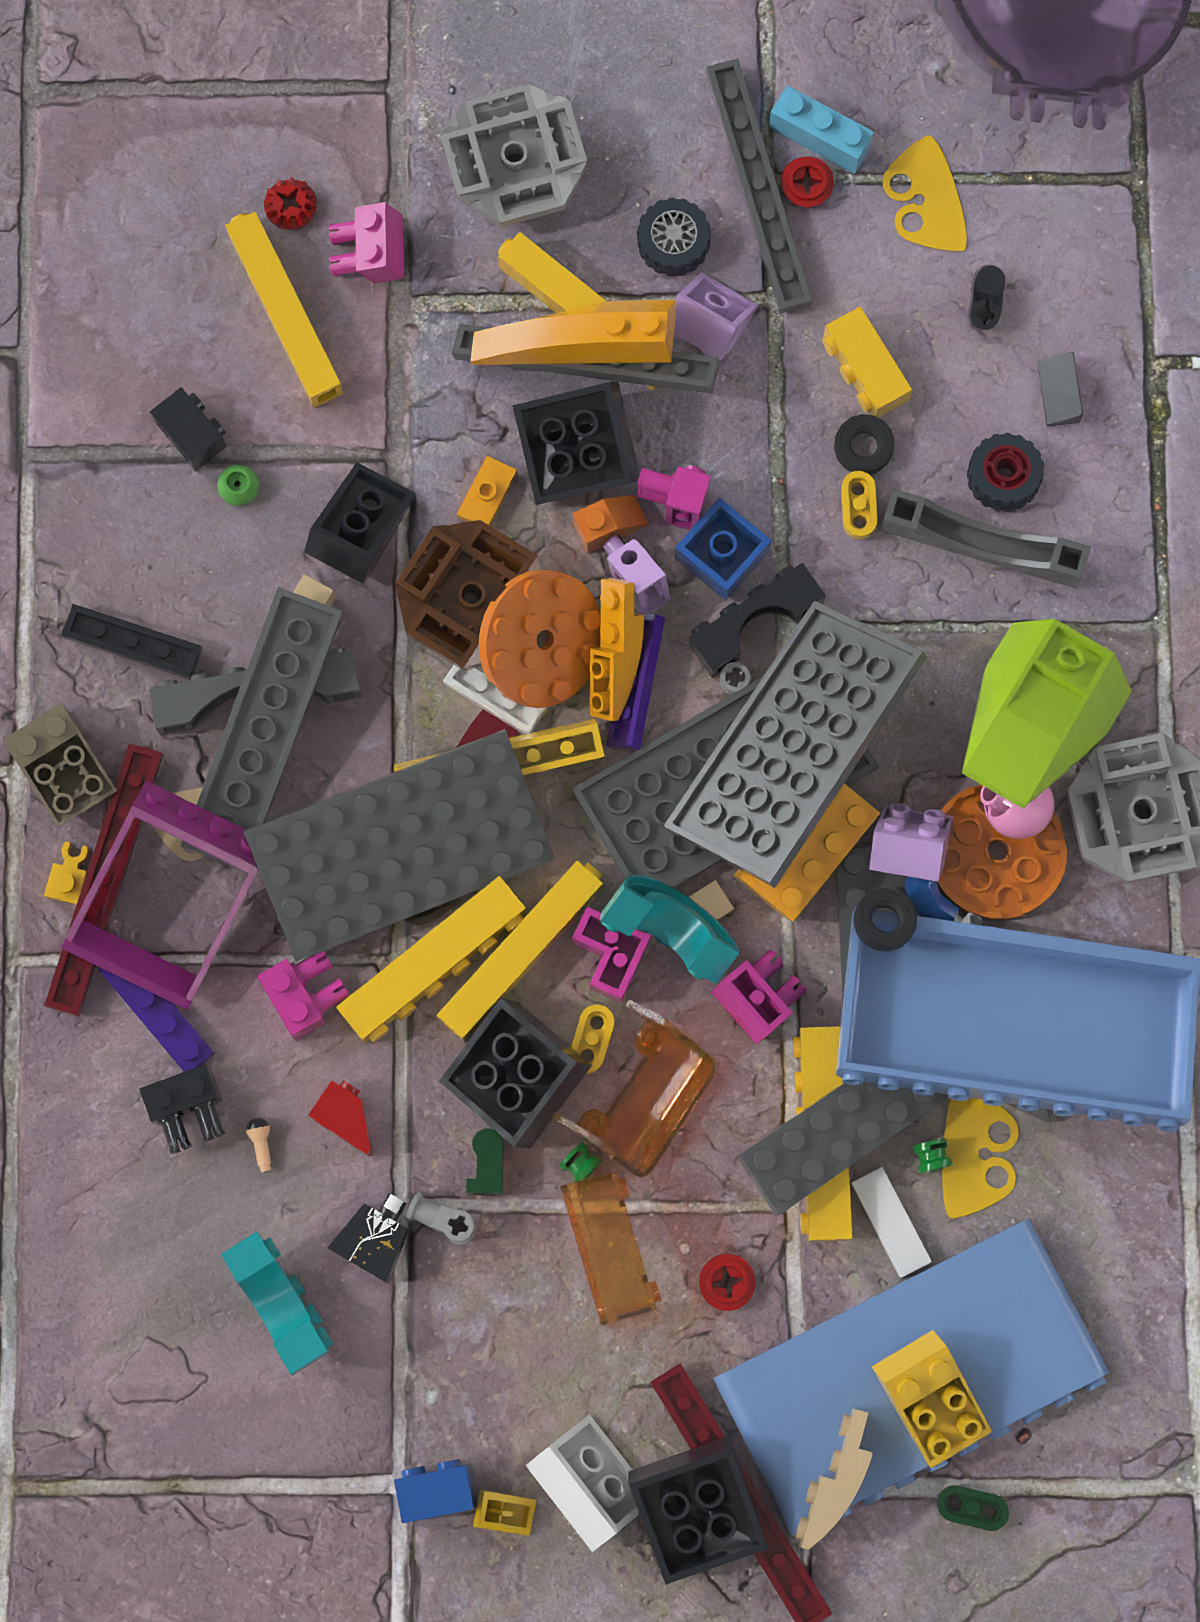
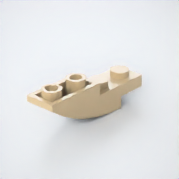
M852 1409L851 1415L844 1414L839 1430V1435L844 1436L841 1451L834 1450L829 1471L835 1472L834 1477L830 1479L819 1475L817 1482L811 1481L809 1484L805 1502L811 1504L807 1518L801 1516L795 1538L801 1539V1548L809 1550L837 1524L849 1508L863 1482L873 1455L872 1452L859 1449L869 1414L867 1412Z

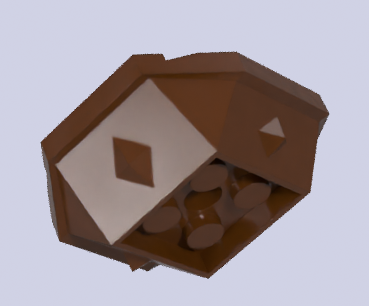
M481 520L448 526H432L395 582L406 635L463 671L481 667L479 634L483 617L490 602H495L507 588L505 584L516 576L528 571L541 569L538 555ZM469 591H477L482 595L481 599L474 604L463 600L465 594Z

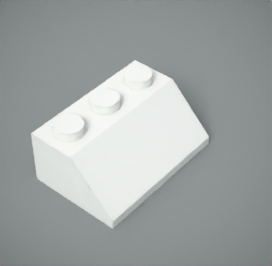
M590 1414L525 1465L592 1552L639 1515L628 1485V1471L633 1469Z

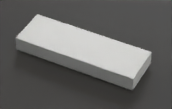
M453 665L443 680V684L522 734L533 733L548 710V707H527L506 699L496 686L489 682L482 666L463 671Z
M883 1167L850 1183L899 1278L932 1262Z

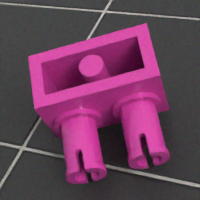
M386 202L356 207L355 220L329 225V231H335L329 233V238L333 245L356 241L355 252L330 256L329 262L336 263L329 265L334 277L358 272L374 284L404 279L403 215Z
M686 466V469L677 467L676 474L673 473L672 476L642 468L637 483V497L665 505L666 524L691 530L703 516L709 497L711 476L706 475L703 469L695 466Z
M767 950L753 965L746 960L711 991L714 997L756 1045L793 1013L788 1007L807 992L803 984L796 990H793V987L800 982L795 976L788 978L775 992L766 983L768 978L784 966L780 957L772 964L770 963L777 955L773 950Z
M324 951L309 956L296 965L294 962L290 963L286 958L257 976L295 1041L324 1025L323 1016L325 1015L323 1012L350 996L340 978L314 994L307 992L305 988L307 986L306 982L333 968Z

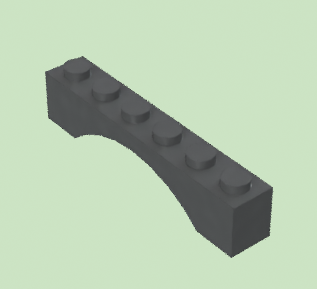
M894 488L880 530L1077 589L1083 577L1091 546L1060 537L1026 534L991 526L954 513L927 498Z
M345 648L330 649L313 696L328 704L362 697L352 650L346 651ZM234 667L225 670L223 675L211 677V674L203 673L192 676L191 681L177 683V680H165L157 683V687L150 688L149 693L155 728L158 733L166 735L195 729L210 712L238 695L247 670L244 667Z

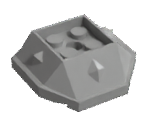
M530 84L464 101L449 125L440 134L458 200L499 227L565 210L588 166L570 101ZM511 154H519L523 157L518 162L507 160V157Z
M1165 733L1095 747L1066 792L1082 860L1126 884L1195 869L1200 862V759L1175 743ZM1142 804L1146 806L1150 813L1149 818L1139 819L1134 814V805Z

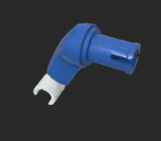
M914 877L906 878L904 882L906 892L921 917L975 925L982 924V918L971 912L963 918L957 915L960 907L940 893L937 881Z

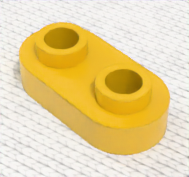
M853 471L846 475L841 486L843 529L851 538L863 540L870 537L877 526L876 486L874 479L868 473ZM859 486L863 489L864 493L862 495H855L851 489ZM854 520H864L865 527L857 528L853 523Z
M599 1004L588 1006L581 1013L571 1046L579 1055L584 1051H591L594 1054V1059L590 1062L592 1066L586 1074L595 1073L602 1067L614 1029L612 1012L607 1007ZM596 1017L601 1018L604 1022L603 1027L597 1030L593 1029L590 1025L591 1020Z

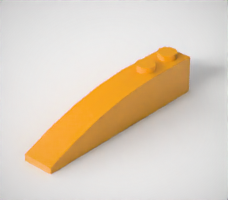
M676 300L606 301L474 332L471 364L672 362L677 302Z

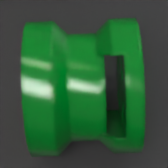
M946 1138L912 1146L914 1154L919 1156V1174L953 1166L952 1159L947 1156L945 1150L948 1146Z
M582 1141L563 1159L559 1167L563 1171H569L574 1176V1182L579 1186L598 1168L603 1160L599 1156H593L588 1151V1146ZM579 1152H581L582 1154L572 1164H570L574 1157Z

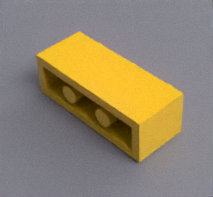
M861 306L825 325L824 338L822 339L823 345L827 353L831 357L836 356L840 362L839 370L848 385L852 383L859 393L856 397L864 412L870 411L872 415L879 418L910 400L912 388Z

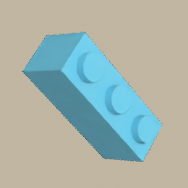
M788 85L770 112V129L853 174H856L871 149L874 135L872 130Z

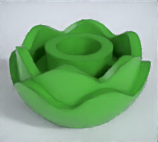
M236 464L222 471L218 478L217 490L219 495L229 505H244L256 498L260 481L257 474L250 467ZM240 482L241 485L239 487H236L235 483Z

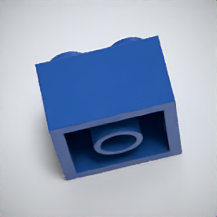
M719 497L677 544L674 558L727 601L770 552L772 540Z
M460 1459L437 1463V1471L426 1473L425 1466L402 1470V1478L394 1480L402 1524L475 1509L477 1504L469 1464L461 1466Z

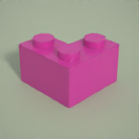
M587 906L572 937L573 944L602 957L589 984L590 990L622 1004L650 944L651 935L640 930H635L630 937L620 931L614 933L601 923V912Z

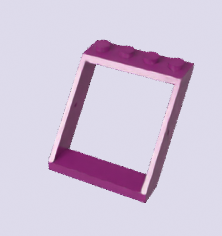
M146 780L61 948L188 1010L258 871L257 864L244 834L246 830ZM135 817L248 873L197 975L84 921Z

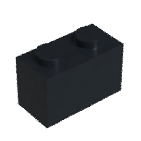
M180 387L149 412L156 425L191 467L197 471L227 447L223 438L226 431L214 417L209 420L202 411L205 409V406L195 393L188 395Z

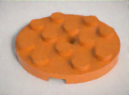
M548 569L528 571L506 583L505 586L507 588L500 594L497 600L490 602L480 628L479 654L486 677L502 693V696L527 707L544 708L566 701L577 693L590 678V649L600 647L601 613L592 593L578 579L568 574ZM545 630L549 639H546L544 645L539 648L536 641L537 636L541 631Z
M983 785L969 787L951 798L941 810L945 815L954 817L944 867L937 882L939 890L947 899L960 907V910L967 914L971 912L982 919L1009 920L1024 916L1041 906L1056 890L1063 877L1067 863V847L1062 830L1063 826L1056 813L1053 812L1048 825L1037 835L1025 839L1006 837L997 832L986 817L984 804L980 797ZM994 842L1003 844L1007 850L1006 857L1002 860L991 859L988 854V846Z

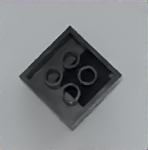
M618 381L606 382L512 405L536 505L638 481L640 474Z
M500 998L439 1082L513 1147L530 1149L592 1065L517 1001Z
M730 1436L628 1471V1485L665 1585L768 1549L740 1461Z

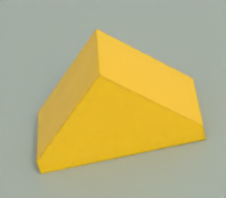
M481 1489L473 1527L530 1536L536 1500Z

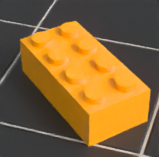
M844 783L775 888L740 869L733 876L781 916L793 922L879 816L880 812Z

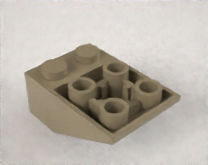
M62 703L3 739L6 747L58 828L117 791L89 743Z

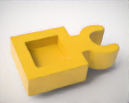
M66 841L61 849L64 863L63 865L53 863L44 897L77 905L87 871L80 870V866L88 860L90 850L87 846H83L79 856L71 857L70 850L72 849V844Z

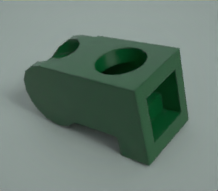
M482 1129L473 1137L472 1146L477 1156L476 1179H466V1193L471 1196H503V1140L494 1129Z

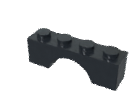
M803 563L795 568L793 565L785 567L776 574L777 580L768 586H765L764 583L756 586L747 594L749 597L747 600L739 605L736 602L729 604L720 611L721 617L712 623H709L708 620L704 621L691 631L692 636L689 637V646L711 678L721 673L725 665L740 660L739 636L746 624L752 619L764 614H779L788 617L794 622H798L804 617L814 601L824 604L825 593Z

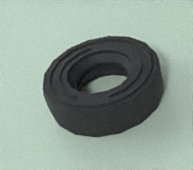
M860 414L849 418L841 424L835 435L834 451L837 460L844 469L850 472L864 471L870 475L879 472L888 465L894 453L895 440L892 430L882 419L874 415ZM861 433L872 435L877 442L875 453L867 457L859 456L852 450V439Z
M879 888L870 891L860 899L854 911V928L857 936L866 946L876 951L889 952L903 947L910 941L917 928V913L913 903L905 894L895 889ZM879 908L893 910L898 917L897 928L890 932H883L877 929L872 921L873 912Z

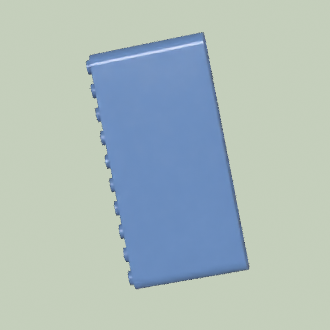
M856 907L854 908L851 920L836 1075L842 1078L843 1083L849 1085H862L864 1082L877 1084L878 1088L890 1091L898 1090L899 1087L913 1089V1093L923 1096L933 1095L934 1092L948 1094L949 1099L956 1101H966L969 1098L982 1099L984 1104L990 1106H1002L1004 1103L1016 1104L1019 1109L1024 1111H1037L1039 1108L1053 1110V1114L1059 1116H1073L1074 1113L1088 1115V1119L1093 1121H1108L1111 1118L1123 1120L1122 1123L1124 1125L1133 1127L1143 1126L1144 1124L1158 1125L1157 1128L1166 1132L1178 1131L1180 1126L1186 1125L1191 1120L1200 958L917 916V928L910 941L903 947L889 952L876 951L866 946L857 936L854 928V911ZM881 910L873 912L872 921L877 929L883 932H890L897 928L898 917L895 912Z
M1029 1218L713 1378L790 1535L796 1534L801 1516L808 1517L811 1504L805 1502L810 1482H817L819 1475L830 1479L834 1477L835 1472L829 1471L832 1455L835 1449L841 1451L844 1436L839 1435L841 1422L844 1414L851 1415L852 1409L869 1413L859 1449L872 1452L873 1455L863 1482L850 1506L860 1501H863L865 1506L884 1497L883 1489L895 1484L897 1489H900L916 1480L914 1473L924 1468H927L928 1472L931 1473L948 1464L947 1460L930 1469L871 1367L932 1330L948 1347L992 1430L988 1434L992 1440L1011 1432L1012 1430L1009 1425L1019 1419H1022L1023 1423L1026 1424L1042 1416L1041 1408L1051 1403H1054L1057 1408L1075 1399L1072 1392L1084 1386L1088 1392L1106 1383L1104 1376L1109 1373V1370ZM976 1441L961 1450L959 1454L962 1457L978 1449L980 1446ZM850 1506L840 1519L852 1513Z

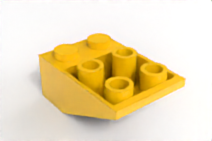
M934 1330L871 1366L930 1469L992 1432L948 1347Z

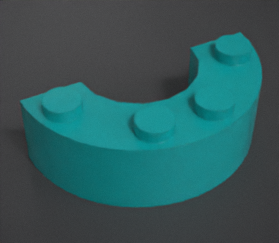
M643 875L628 876L600 915L601 923L614 933L620 931L630 937L635 930H640L653 935L659 943L665 947H671L684 961L689 973L699 980L707 979L717 984L740 954L733 938L709 912L682 892L651 877Z
M256 1231L221 1253V1256L237 1284L245 1292L263 1320L273 1339V1346L290 1375L293 1376L330 1353L329 1347L334 1345L325 1328L323 1326L319 1328L318 1324L323 1322V1319L313 1303L307 1306L301 1297L306 1291L296 1274L289 1277L277 1259L281 1253L272 1238L269 1237L264 1240L259 1232Z

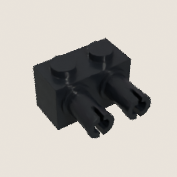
M207 1064L139 1088L150 1121L155 1125H161L170 1154L181 1152L178 1140L182 1149L186 1150L192 1147L182 1121V1117L186 1114L195 1113L204 1142L214 1139L211 1127L215 1137L217 1136L218 1138L225 1135L215 1105L223 1100L212 1069Z

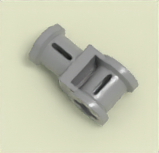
M420 1191L414 1196L405 1216V1220L409 1222L412 1220L418 1221L446 1236L453 1244L460 1246L470 1243L477 1231L476 1224L469 1213L463 1210H453L445 1205H439L430 1201ZM462 1219L465 1220L464 1224L468 1228L467 1232L460 1231L455 1236V1231L451 1225L453 1222L459 1224Z

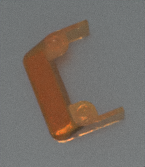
M629 1000L626 1006L644 1020L636 1033L634 1042L636 1050L644 1056L606 1114L598 1109H590L580 1117L577 1124L557 1112L553 1114L552 1119L637 1177H644L655 1168L715 1075L716 1063L709 1054L667 1019Z
M616 1172L560 1186L602 1328L657 1312L655 1303L662 1300L656 1281L649 1282L624 1201V1199L630 1198L625 1177L618 1179Z

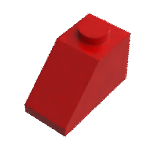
M331 1080L308 1116L359 1151L370 1156L373 1148L364 1102L357 1097L360 1091L342 1080L340 1085Z

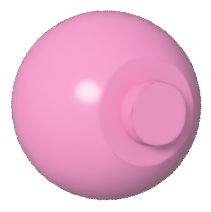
M985 786L981 790L980 797L989 823L997 832L1006 837L1025 839L1035 836L1048 825L1052 818L1054 796L1050 786L1024 809Z

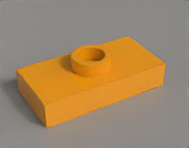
M486 456L457 512V518L465 522L481 520L491 526L517 475V469Z

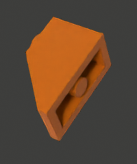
M634 494L602 499L572 513L573 525L587 554L603 547L604 543L614 535H619L623 538L649 526Z

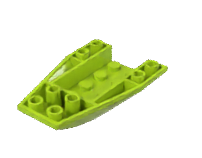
M1055 618L1012 623L984 669L962 774L1022 809L1028 806L1105 739L1132 692L1115 653Z

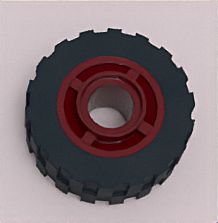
M997 433L989 439L985 438L981 441L980 446H977L973 451L967 470V478H969L968 487L972 490L974 498L981 501L982 505L986 508L990 507L998 512L1000 510L1012 512L1013 509L1025 507L1026 503H1030L1034 499L1043 480L1044 461L1041 460V453L1039 450H1036L1030 440H1025L1021 435L1016 436L1011 435V433L999 435ZM999 468H1008L1013 472V476L1004 477L997 470Z

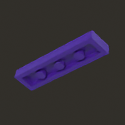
M643 614L642 647L633 687L619 720L610 721L606 746L612 749L640 750L665 622V618L658 614Z
M102 968L99 969L101 974L183 1072L203 1065L215 1055L172 1002Z

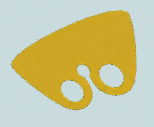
M926 135L907 148L884 173L882 179L883 189L891 199L907 201L913 199L917 194H921L925 198L922 205L913 203L900 208L895 216V228L902 238L912 243L940 250L964 251L967 243V233L958 192L940 146L932 136ZM904 174L910 178L911 187L907 192L899 194L892 190L890 181L894 175ZM909 212L918 213L923 219L921 229L916 232H909L902 226V218Z
M969 1098L966 1101L950 1099L944 1138H946L948 1144L945 1150L947 1156L952 1159L953 1166L942 1169L943 1200L949 1218L963 1217L987 1208L1009 1195L1015 1187L1016 1174L1012 1164L1000 1157H990L987 1160H983L979 1157L978 1153L984 1147L988 1148L991 1152H1005L1011 1149L1018 1139V1124L1004 1108L986 1105L982 1099ZM998 1121L1005 1122L1011 1131L1008 1141L1002 1144L994 1143L988 1133L989 1127ZM993 1166L1003 1167L1008 1173V1181L1001 1188H993L986 1181V1173Z

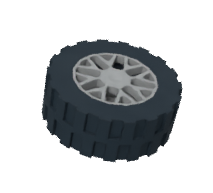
M675 197L664 201L661 199L655 205H650L646 209V213L642 214L640 218V225L637 229L639 254L641 258H644L645 264L649 268L655 269V272L659 274L664 273L667 276L673 277V275L682 276L686 275L689 271L693 272L699 264L704 262L705 255L708 254L710 249V223L706 220V214L695 203L687 202V199L681 198L680 200L675 199Z

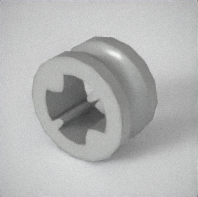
M731 662L721 670L720 686L729 695L750 684V672L742 663ZM733 671L740 672L739 677L744 676L745 681L738 682L737 687L730 686L731 681L726 682L725 677L731 676Z

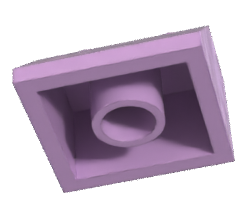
M701 272L675 299L677 306L674 337L680 341H687L699 348L705 356L718 357L721 360L733 348L758 305Z

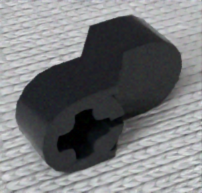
M994 265L981 266L975 272L971 286L968 318L976 328L981 330L993 328L998 323L1001 315L1005 275L999 267Z

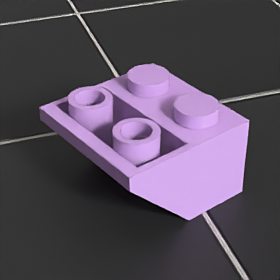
M885 804L874 830L869 870L938 882L944 867L954 816L945 815L944 812L935 809L920 811L911 809L905 804Z

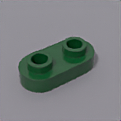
M957 1485L947 1486L940 1491L936 1500L937 1510L944 1519L987 1531H995L1002 1528L1009 1517L1008 1506L1001 1497ZM956 1496L959 1498L961 1505L959 1509L952 1511L948 1507V1500ZM987 1505H992L995 1508L996 1513L992 1519H986L983 1515V1509Z

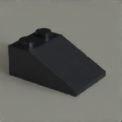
M356 462L312 525L304 553L364 584L379 562L416 493Z

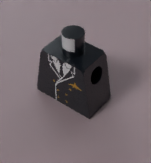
M388 1193L378 1211L364 1203L330 1243L328 1249L380 1280L389 1283L409 1229L396 1222L407 1203Z

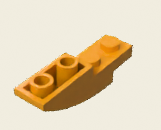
M605 578L601 579L600 647L590 649V716L609 721H618L627 703L638 669L643 639L644 615L634 613V582Z

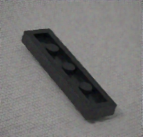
M72 604L61 633L64 639L189 680L193 676L203 649L201 645L76 604Z

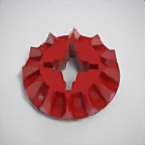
M809 156L797 158L791 161L782 173L781 187L783 195L792 202L793 206L799 205L806 209L816 205L821 206L831 196L834 187L833 173L829 166L818 158ZM806 172H808L810 181L817 184L811 186L809 194H806L803 185H798V183L803 182Z
M293 177L289 180H277L274 186L267 189L265 200H263L267 218L272 224L285 230H294L305 226L312 220L317 209L314 190L305 181L301 182ZM297 195L295 201L299 208L290 206L283 211L285 205L281 197L290 199L292 196Z
M720 1254L711 1258L703 1266L699 1276V1289L703 1298L709 1305L718 1310L733 1311L743 1307L751 1299L755 1290L756 1280L753 1269L747 1261L734 1254ZM722 1267L726 1268L730 1278L736 1277V1279L742 1278L743 1280L732 1286V1298L728 1297L724 1287H712V1284L722 1279Z

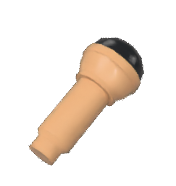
M254 1118L247 1124L246 1134L251 1139V1142L254 1143L258 1166L261 1172L271 1170L270 1165L272 1163L267 1141L270 1126L266 1120Z

